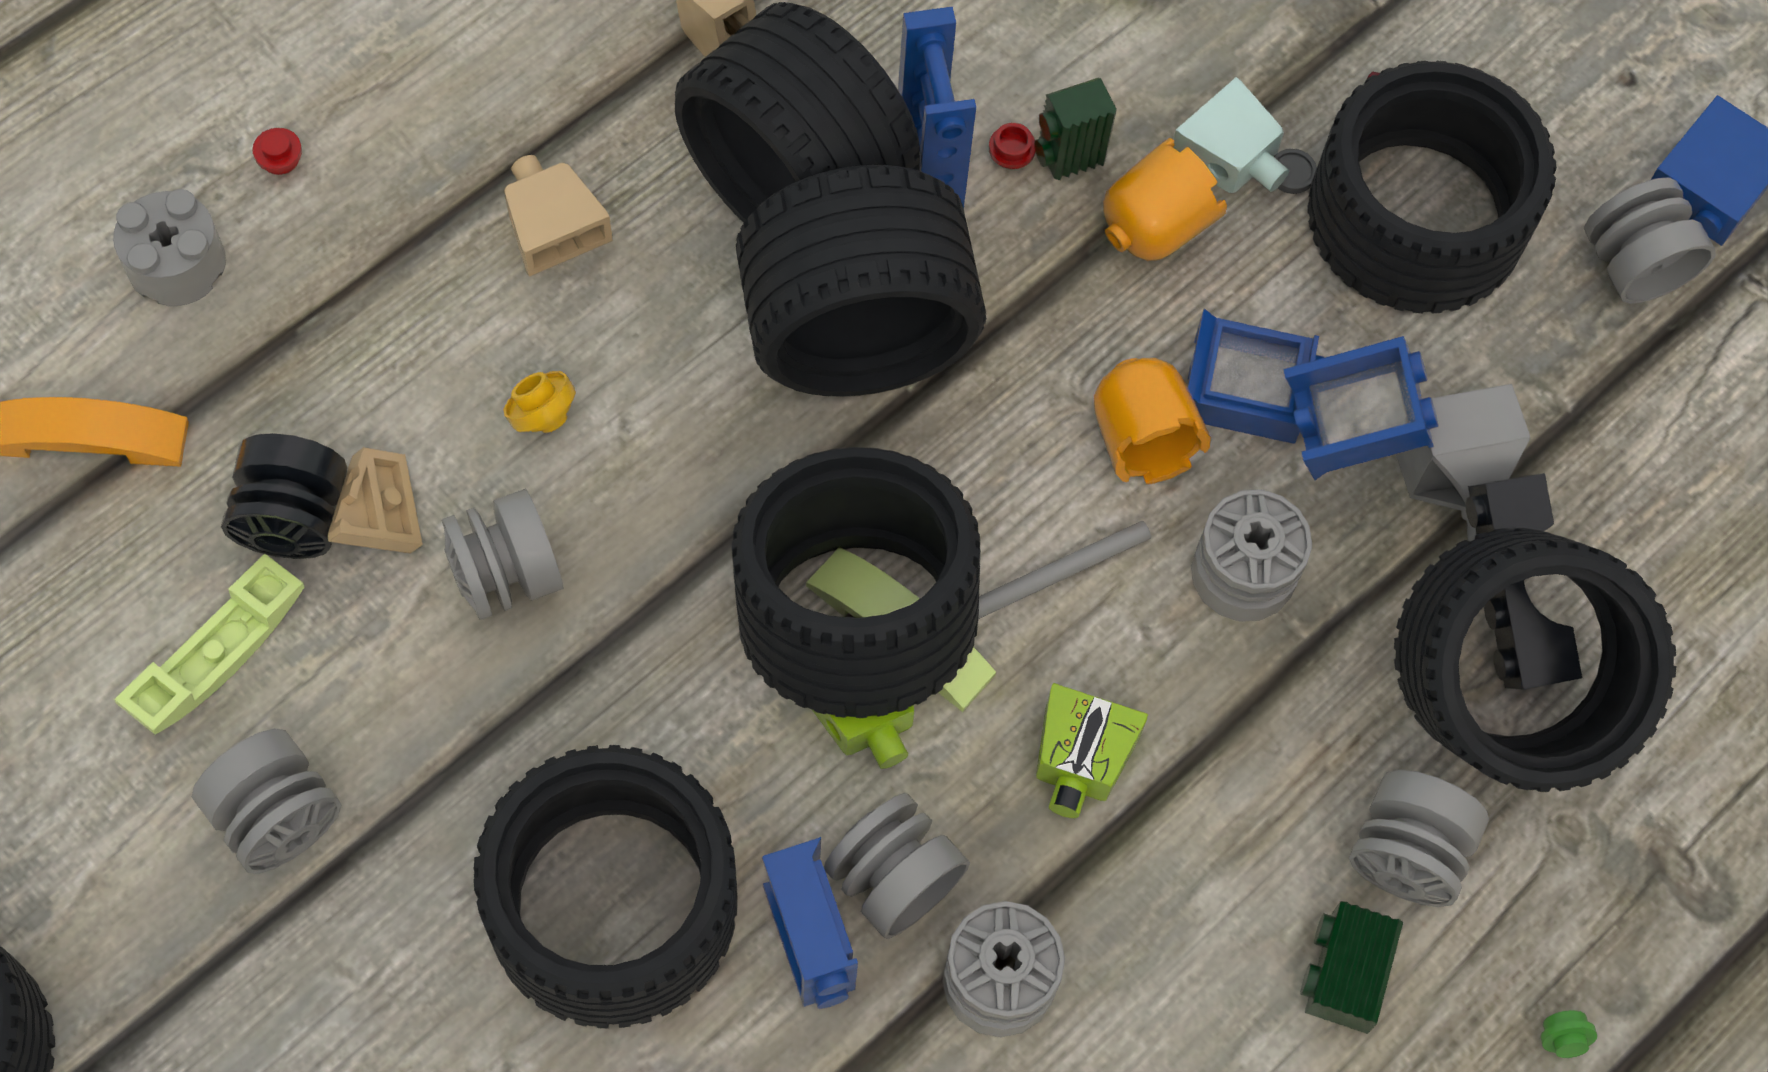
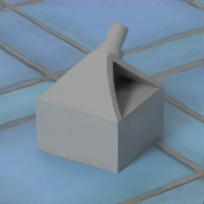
M1512 384L1431 398L1439 427L1430 429L1434 447L1424 446L1396 454L1410 498L1461 510V517L1467 520L1468 541L1475 540V535H1477L1476 528L1470 525L1466 515V499L1470 497L1468 486L1509 479L1531 438Z

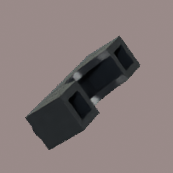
M1545 473L1468 486L1470 497L1466 499V515L1470 525L1476 528L1477 535L1504 528L1514 531L1515 528L1545 531L1554 525ZM1524 580L1509 585L1485 604V618L1489 627L1495 632L1498 648L1493 656L1494 667L1499 679L1504 681L1505 688L1525 690L1583 678L1574 628L1556 623L1540 613L1527 594Z

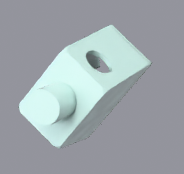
M1237 77L1175 131L1173 138L1175 146L1173 148L1179 152L1186 147L1190 148L1214 175L1218 182L1216 185L1228 193L1237 192L1252 177L1272 192L1283 183L1289 174V169L1274 158L1284 134L1282 127Z

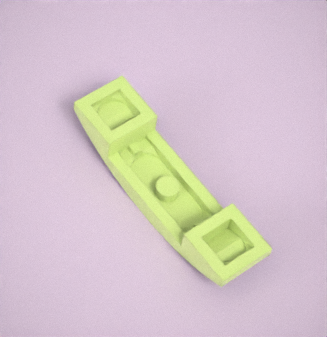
M840 547L806 582L807 588L844 617L848 613L855 618L884 615L907 607L920 599L876 566ZM973 647L972 652L967 656V662L964 667L958 669L957 676L951 682L946 683L938 693L963 712L995 677L996 671Z
M264 554L228 588L231 598L164 664L159 667L152 662L114 699L115 703L155 735L170 727L209 698L255 653L295 603L304 589L303 582L268 555Z

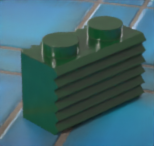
M1098 77L1046 94L1045 110L1039 114L1040 136L1034 142L1040 164L1043 167L1048 166L1054 179L1061 180L1062 176L1069 178L1071 173L1078 175L1080 170L1086 172L1088 167L1095 169L1097 164L1104 166L1117 108L1102 79Z
M1340 901L1331 915L1323 913L1314 939V944L1322 946L1318 965L1311 963L1308 965L1300 990V995L1308 997L1305 1013L1368 1034L1378 1022L1403 921L1393 919L1389 915H1382L1379 912H1372L1367 908H1360L1358 905H1351L1345 901Z

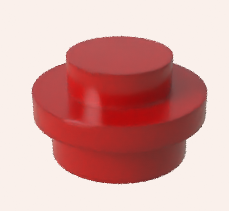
M1004 124L990 138V156L1001 167L1007 169L1023 168L1035 156V138L1030 130L1022 124Z
M271 128L262 132L255 139L252 151L256 163L262 169L272 174L282 175L289 173L297 166L302 155V146L294 132L285 128Z

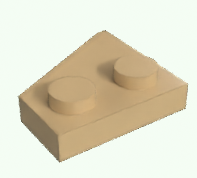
M363 447L352 456L328 531L329 542L410 554L423 545L405 454Z

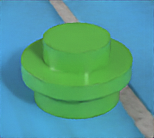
M1575 1010L1562 1011L1547 1017L1543 1022L1544 1031L1540 1036L1543 1048L1549 1052L1556 1053L1561 1058H1573L1583 1055L1589 1050V1046L1597 1040L1595 1026L1588 1022L1585 1013Z

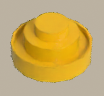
M561 371L533 373L522 379L513 388L511 397L503 409L504 416L513 429L518 432H552L562 426L567 420V413L576 394L575 387L568 376Z

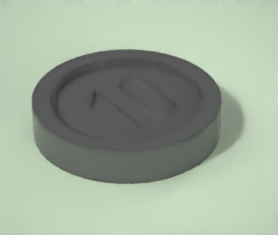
M1285 149L1274 156V158L1289 169L1288 176L1278 187L1279 190L1290 194H1298L1307 191L1311 187L1317 166L1314 159L1308 153L1299 149Z

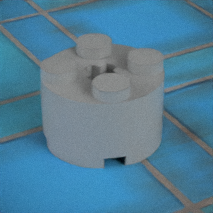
M177 189L174 191L151 193L134 202L124 204L116 214L117 223L113 234L114 248L136 292L143 297L145 295L157 300L158 304L182 306L200 300L213 289L212 283L219 273L222 276L225 269V250L209 211L191 192Z

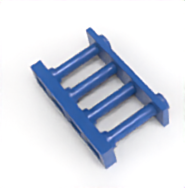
M953 6L903 13L898 91L909 109L917 130L920 145L919 171L943 181L944 184L954 189V192L960 197L964 209L976 103L975 99L954 100L950 83L956 32Z

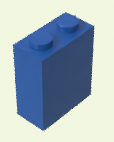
M1717 95L1659 165L1651 180L1657 178L1676 180L1683 191V199L1688 200L1692 207V215L1689 220L1693 219L1700 222L1708 237L1723 246L1768 189V127Z

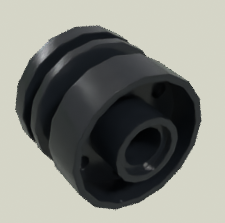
M270 433L253 435L243 439L238 449L232 475L237 487L233 488L227 497L226 504L228 508L223 515L221 524L225 536L240 546L274 557L306 559L326 554L332 545V542L328 541V531L335 512L332 506L337 505L347 473L345 459L325 445L294 435Z

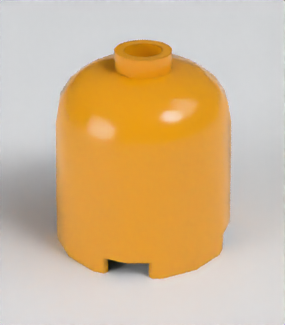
M1168 138L1120 177L1106 191L1103 211L1108 228L1105 229V234L1118 251L1124 252L1127 250L1132 255L1146 261H1158L1178 250L1226 214V201L1219 200L1217 202L1211 190L1218 183L1205 163L1190 148L1186 147L1179 152L1173 148L1175 146L1174 140Z
M1157 358L1127 359L1117 364L1112 371L1102 378L1094 394L1095 415L1115 474L1123 482H1129V478L1135 476H1143L1146 484H1154L1171 479L1192 467L1189 458L1199 450L1204 453L1209 450L1211 437L1184 379L1172 364Z

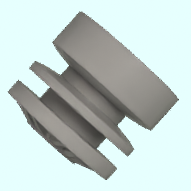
M1652 179L1617 194L1602 204L1588 218L1584 226L1587 238L1591 244L1595 245L1598 258L1605 262H1610L1607 267V273L1623 302L1629 304L1642 303L1664 296L1696 278L1711 264L1716 256L1715 247L1702 224L1693 219L1689 220L1692 215V207L1688 200L1683 199V191L1674 179Z
M527 489L493 501L495 525L487 527L475 508L466 510L473 532L463 536L455 515L441 520L445 535L444 550L462 597L464 596L475 610L479 620L492 616L486 593L495 590L504 611L512 608L509 585L515 582H519L530 601L564 589L551 545Z
M1241 490L1223 498L1208 516L1191 564L1193 585L1202 601L1219 615L1239 622L1260 621L1278 613L1292 597L1298 580L1307 566L1312 549L1310 526L1295 505L1283 496L1265 490Z
M270 729L259 732L237 743L220 755L202 773L193 788L192 799L215 830L226 831L224 841L232 853H237L236 857L247 873L260 874L275 869L297 857L328 831L337 819L342 806L330 788H325L326 784L320 774L307 771L309 762L306 756L286 730Z
M1407 770L1386 772L1369 808L1373 820H1368L1363 824L1358 834L1360 839L1357 840L1350 853L1349 860L1351 865L1363 878L1399 898L1421 905L1435 907L1451 906L1458 899L1462 889L1460 882L1467 876L1470 869L1465 857L1472 856L1477 851L1488 824L1487 810L1475 797L1458 786L1438 777Z
M907 793L894 796L861 818L833 849L824 865L825 872L833 880L838 881L845 878L841 890L847 896L852 897L871 887L873 888L863 903L861 912L886 939L899 935L928 913L960 881L970 865V861L945 835H940L922 845L920 844L931 827L932 819L925 813L914 816L918 804Z
M1008 901L983 905L964 917L952 935L942 980L947 1003L959 1021L977 1033L1000 1038L1022 1034L1040 1022L1051 1006L1062 980L1065 956L1059 934L1049 920L1028 905ZM1010 955L1016 960L1013 969L1006 966L1000 971L994 966L997 957L1004 960Z

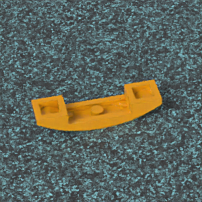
M35 397L6 400L0 402V456L30 458L31 450L126 455L130 464L181 467L189 421L185 416L151 407L100 399Z

